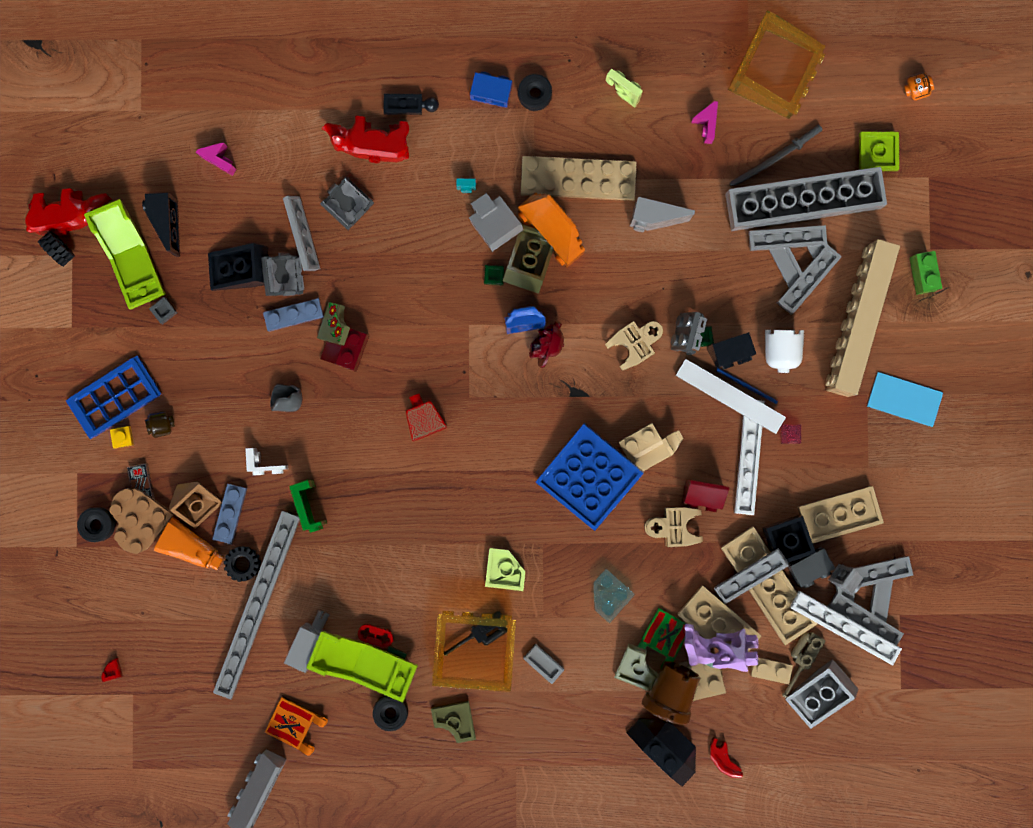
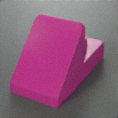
M716 101L697 114L691 122L694 124H704L702 137H705L704 143L712 144L715 138L718 102Z
M225 143L197 149L196 153L201 158L233 176L236 168L232 165L233 162L223 156L228 148Z

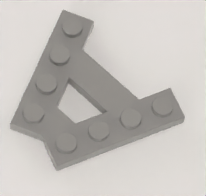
M826 225L748 232L750 251L769 250L789 289L777 304L790 315L799 308L842 257L827 244ZM807 247L813 261L803 272L790 248Z
M909 556L854 568L863 578L860 582L862 583L861 587L873 585L869 611L854 602L855 593L852 595L848 594L836 585V593L827 607L891 643L898 645L904 633L886 622L893 580L913 576Z

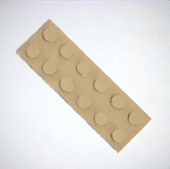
M523 156L521 195L531 196L537 192V194H548L551 197L635 200L636 161Z
M754 527L749 528L720 547L737 573L770 553ZM782 570L748 590L784 645H787L817 625L816 622L789 608L797 592Z

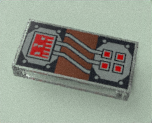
M148 463L127 467L131 488H137L151 498H154Z

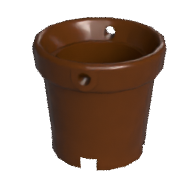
M665 661L651 690L644 695L642 705L646 710L661 719L675 724L686 725L691 718L690 709L701 677H698L699 675L683 665L681 667L675 666L674 668L675 662Z

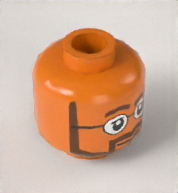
M920 73L909 77L907 85H904L906 96H911L914 101L929 97L932 90H934L931 75L927 76L926 73Z

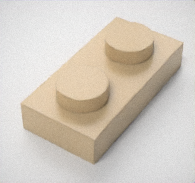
M758 657V665H752L750 676L789 684L793 665Z

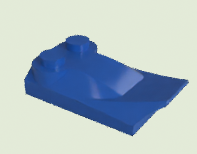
M535 307L515 309L512 313H508V317L504 318L507 334L545 328L546 323L542 312H539Z

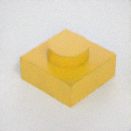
M131 426L110 430L113 449L134 445Z

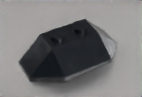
M639 718L626 732L652 761L682 787L696 773V746L671 722L664 719Z

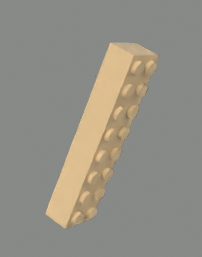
M877 239L867 247H864L861 256L864 258L863 263L859 265L856 276L859 277L851 290L853 298L852 301H849L846 308L848 313L847 319H844L841 325L843 333L836 343L835 348L838 349L836 356H833L830 367H832L830 375L828 374L825 381L826 391L846 397L858 395L899 252V245Z

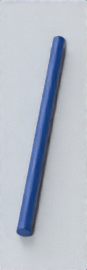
M717 368L716 371L777 404V400Z

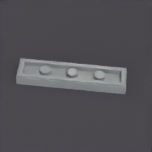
M286 196L283 198L303 271L319 270L320 266L300 196Z
M777 548L716 585L714 590L723 603L726 604L788 567L789 562L780 549Z

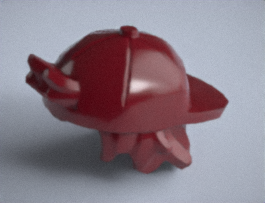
M555 321L554 324L548 325L546 329L538 330L541 336L530 344L529 357H538V366L540 368H544L548 358L557 356L561 352L562 347H564V336L560 330L562 326L560 322L557 323Z

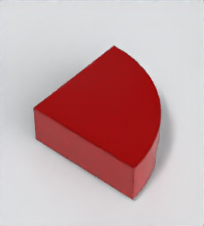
M118 658L106 665L101 677L102 682L123 677Z

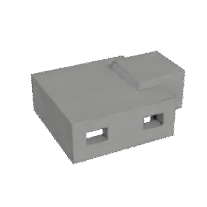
M485 193L471 203L475 214L469 217L471 224L492 252L523 231L521 223L500 196L492 201L488 194Z

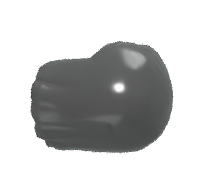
M276 384L271 394V410L282 412H295L299 410L303 401L301 390L294 385Z

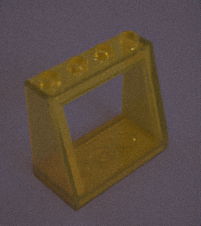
M767 10L728 90L790 119L793 114L797 115L801 107L799 101L801 97L805 98L809 90L807 84L809 80L813 81L817 74L815 68L817 63H822L826 55L823 53L826 46ZM766 30L814 53L790 103L745 76Z
M442 611V614H438L432 686L511 692L516 620H512L510 615H501V619L493 618V614L481 613V617H473L474 613L462 612V616L454 615V611ZM446 622L508 627L504 681L442 676Z

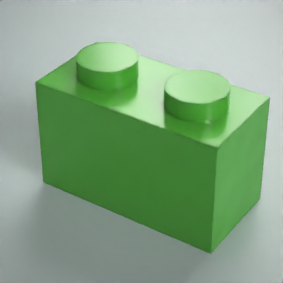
M936 252L919 253L910 257L916 295L942 289Z

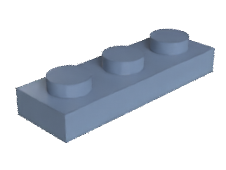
M319 298L263 312L267 331L269 332L324 318Z
M227 484L212 540L233 544L247 488Z

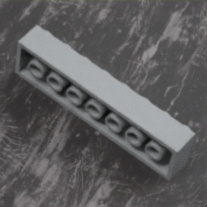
M881 167L729 189L725 194L731 231L879 210L887 205Z

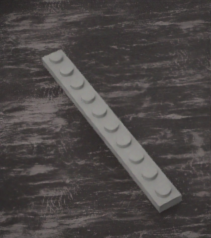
M282 511L214 688L213 693L230 700L234 696L300 522L299 516Z

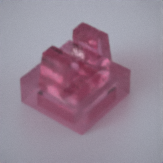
M782 424L781 444H801V425Z

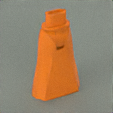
M174 517L167 523L154 548L155 552L181 559L200 567H211L215 570L219 569L224 559L211 544L200 538Z

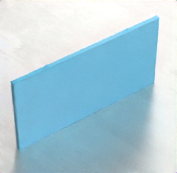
M877 372L867 407L933 427L943 392Z

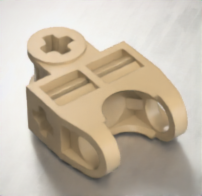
M633 321L618 331L605 346L609 349L614 345L615 347L623 345L628 349V358L624 364L619 366L623 371L640 364L655 354L650 345L661 338L663 328L658 322H649L639 329ZM650 327L651 329H657L656 336L648 334Z
M685 507L664 508V517L650 518L646 521L644 526L645 532L654 538H665L666 547H681L703 542V536L690 534L687 531L686 524L691 518H695L694 516L702 515V511ZM654 523L660 527L656 530V533L654 530H651V526H654Z

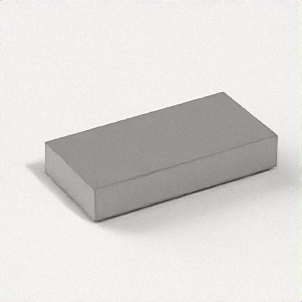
M536 643L523 657L528 664L551 684L565 670Z

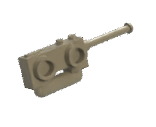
M813 632L802 634L791 652V656L795 658L793 661L799 664V667L787 689L782 693V696L785 698L788 697L787 695L800 673L804 669H811V664L815 662L817 654L826 641ZM807 642H809L808 645L806 646L805 650H804L803 653L801 654V651H802V649L804 648L805 644H806Z

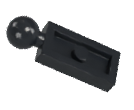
M384 94V115H422V108H425L428 112H435L439 108V102L434 97H428L425 101H422V94Z

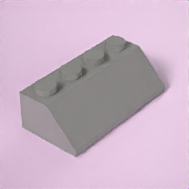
M267 749L262 754H258L254 761L256 765L254 771L250 770L245 781L248 783L245 789L241 788L236 799L239 800L237 806H232L228 813V817H230L228 825L230 828H253L287 759Z

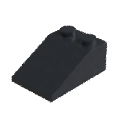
M169 193L145 194V200L142 201L143 211H145L166 251L176 257H180L178 200Z
M251 243L208 253L210 290L263 286L264 277L261 258L269 257L268 247Z

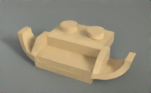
M651 423L619 441V444L627 458L642 471H645L672 456L684 438L679 430L661 438L654 424Z

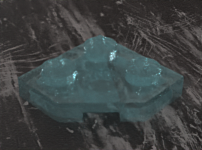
M606 568L593 582L595 611L608 623H611L635 594Z

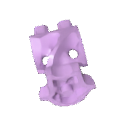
M685 624V647L690 666L704 664L711 668H732L747 672L748 666L758 665L757 652H748L750 648H758L759 641L757 635H747L746 630L742 629L735 633H716V637L704 639L699 636L698 631H695L693 625ZM715 647L719 649V652L713 654L710 652V649Z

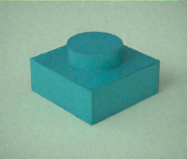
M456 178L457 190H461V193H472V190H476V179Z

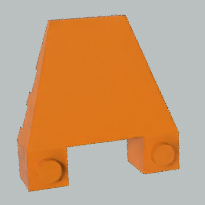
M535 192L518 206L519 213L517 215L524 223L527 221L529 225H534L555 250L556 257L554 258L561 266L569 267L584 254L585 248L581 245L582 241L580 238L577 240L579 233L576 225L550 195L537 194Z

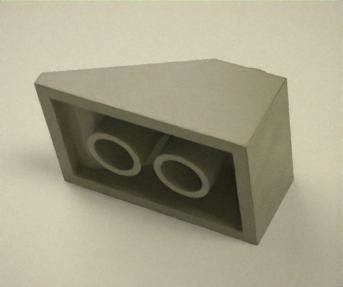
M522 225L523 231L518 234L503 282L539 294L553 253V247L537 229Z

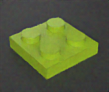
M860 132L859 170L881 167L882 171H898L899 132Z

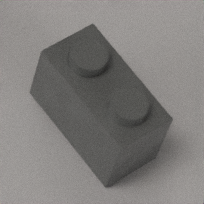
M819 547L815 549V554L797 559L789 564L787 568L797 586L810 587L815 583L814 580L819 577L824 579L832 574L831 571L835 567L824 548Z

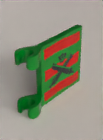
M658 608L637 647L646 649L648 646L666 656L660 667L662 669L664 662H674L685 641L686 623Z

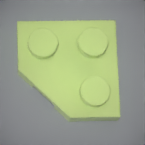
M611 68L606 77L607 83L611 86L614 84L619 97L633 107H636L643 92L641 86L634 81L630 82L627 80L625 75L619 70L614 71Z
M489 548L485 587L523 591L526 571L509 550Z

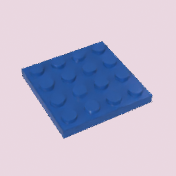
M584 423L536 480V483L595 531L644 474V471Z

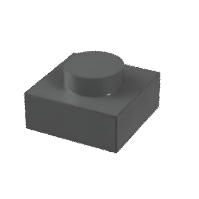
M165 297L149 308L162 325L178 313Z

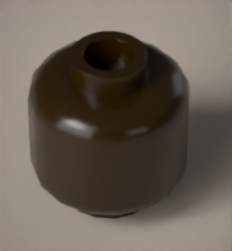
M166 411L151 413L145 420L148 435L151 434L154 438L170 435L172 432L171 427H175L173 417L168 416Z

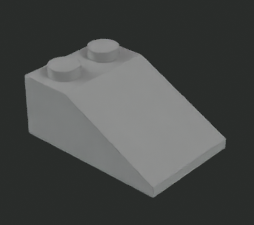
M638 197L634 206L630 227H634L633 230L644 232L645 230L650 231L689 222L695 210Z
M832 659L791 692L785 700L811 729L854 700L858 688Z

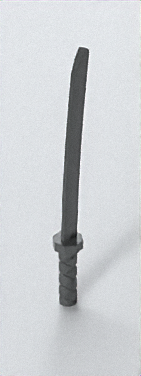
M817 125L799 139L795 138L792 144L730 182V185L740 184L793 150H800L803 144L822 131V127Z

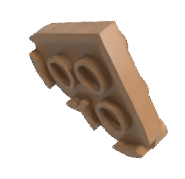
M137 488L121 490L114 496L110 507V513L119 523L114 539L127 552L138 554L145 551L154 543L174 513Z

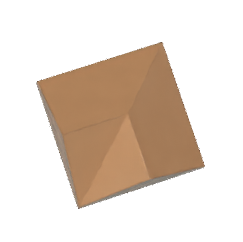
M199 482L178 484L169 510L196 529L222 504V500Z

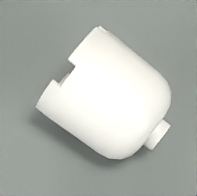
M765 330V359L767 364L772 368L778 369V373H789V369L798 367L803 359L804 330H799V334H795V330H774V334H771V330Z

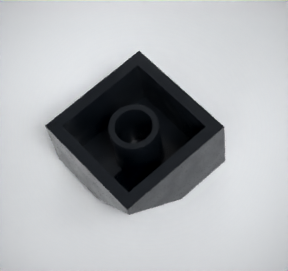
M749 332L707 347V351L717 368L722 366L723 370L733 367L735 362L738 365L753 360L752 356L757 354Z
M797 515L762 527L771 552L779 548L788 562L816 553L803 516Z

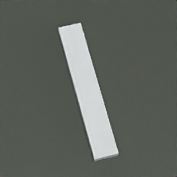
M685 359L676 374L680 379L775 434L786 418Z
M744 415L734 513L754 515L762 426Z
M801 591L797 592L789 607L891 665L894 664L902 650L899 646Z

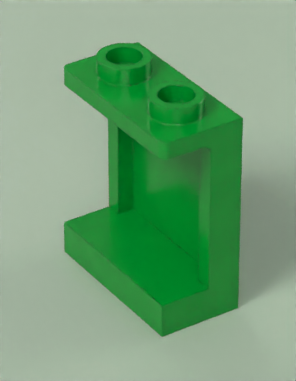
M306 480L289 486L303 531L309 530V533L324 529L323 525L327 524L326 520L315 522L305 490L316 487L314 480Z

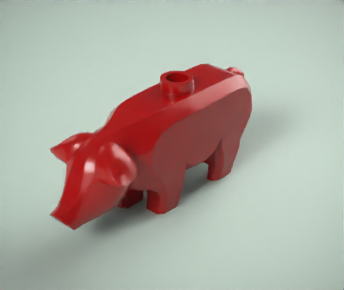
M355 116V123L349 130L333 123H326L322 127V130L326 131L329 135L333 148L336 151H343L356 158L369 159L371 163H380V161L401 162L409 158V147L406 141L409 134L408 122L399 121V125H389L390 132L388 133L381 129H372L371 122H366L364 116Z
M71 188L61 190L60 201L46 205L45 199H43L44 193L33 194L32 200L28 204L29 211L25 217L26 230L29 233L34 232L38 235H45L48 231L53 232L57 236L66 235L67 231L78 230L87 226L88 223L84 214L107 205L112 198L103 193L91 196L84 201L82 191H73Z

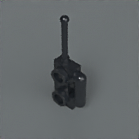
M499 610L483 622H478L477 626H472L470 630L472 633L447 651H444L443 654L448 656L449 653L476 638L478 643L482 642L487 646L507 633L508 628L506 625H508V622ZM496 627L498 628V630L487 636L488 632Z

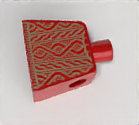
M420 393L409 397L413 408L406 410V416L412 441L415 442L447 428L432 401L423 403Z

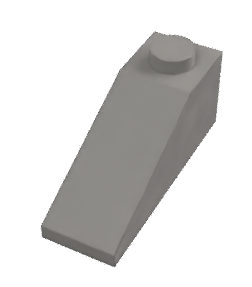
M838 564L828 580L852 595L860 589L862 585L860 582L863 578L854 568Z

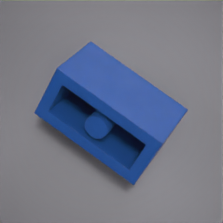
M475 72L470 99L507 108L512 90V81L505 76L494 77L487 72Z

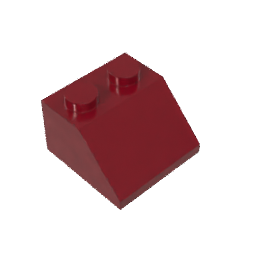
M350 328L345 345L326 342L320 359L357 372L369 336Z
M686 480L682 503H687L686 507L698 509L699 505L706 507L705 511L717 512V509L723 510L729 487Z

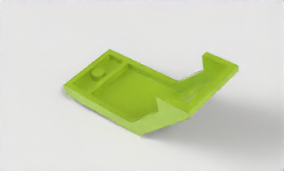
M119 199L85 213L90 231L95 234L110 260L128 308H136L166 295L147 245L123 202Z
M321 631L306 668L323 676L330 675L354 681L400 702H404L418 665L368 643Z

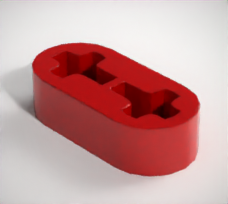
M371 624L362 625L357 633L361 641L383 648L389 647L394 641V635L390 630ZM366 628H369V632L375 635H369L367 638H365L364 633L361 632L362 630L364 631ZM385 633L388 634L390 641L382 643L383 639L377 637V635L383 636Z

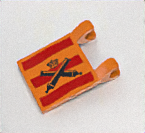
M281 697L265 733L310 756L314 752L315 747L303 742L312 722L319 727H324L328 719Z

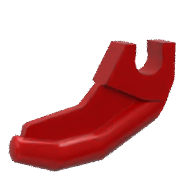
M713 737L710 744V759L718 770L731 778H742L743 772H741V768L729 759L727 743L723 741L722 746L717 747L718 739Z

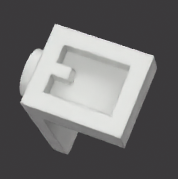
M257 448L246 449L247 472H253V475H264V471L272 470V474H283V470L288 469L287 465L258 467V463L261 462L260 452H257Z

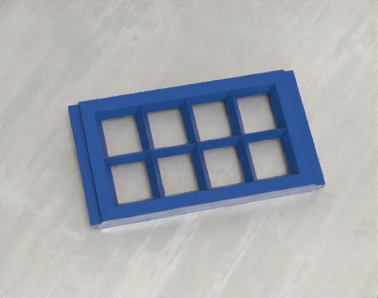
M135 356L71 396L66 402L89 439H92L158 398L162 393L140 358ZM132 367L139 380L128 385L122 373ZM118 376L125 389L114 394L107 382ZM142 382L149 395L138 401L131 389ZM104 385L111 397L100 403L93 391ZM128 392L134 404L124 410L117 397ZM90 394L97 406L86 413L79 400ZM114 401L120 413L110 419L103 406ZM100 410L106 422L96 428L89 415Z

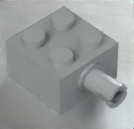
M322 610L317 611L318 613L312 625L306 622L300 627L284 664L304 673L309 670L306 667L321 631H324V625L329 617V614L326 612L323 614L324 611Z

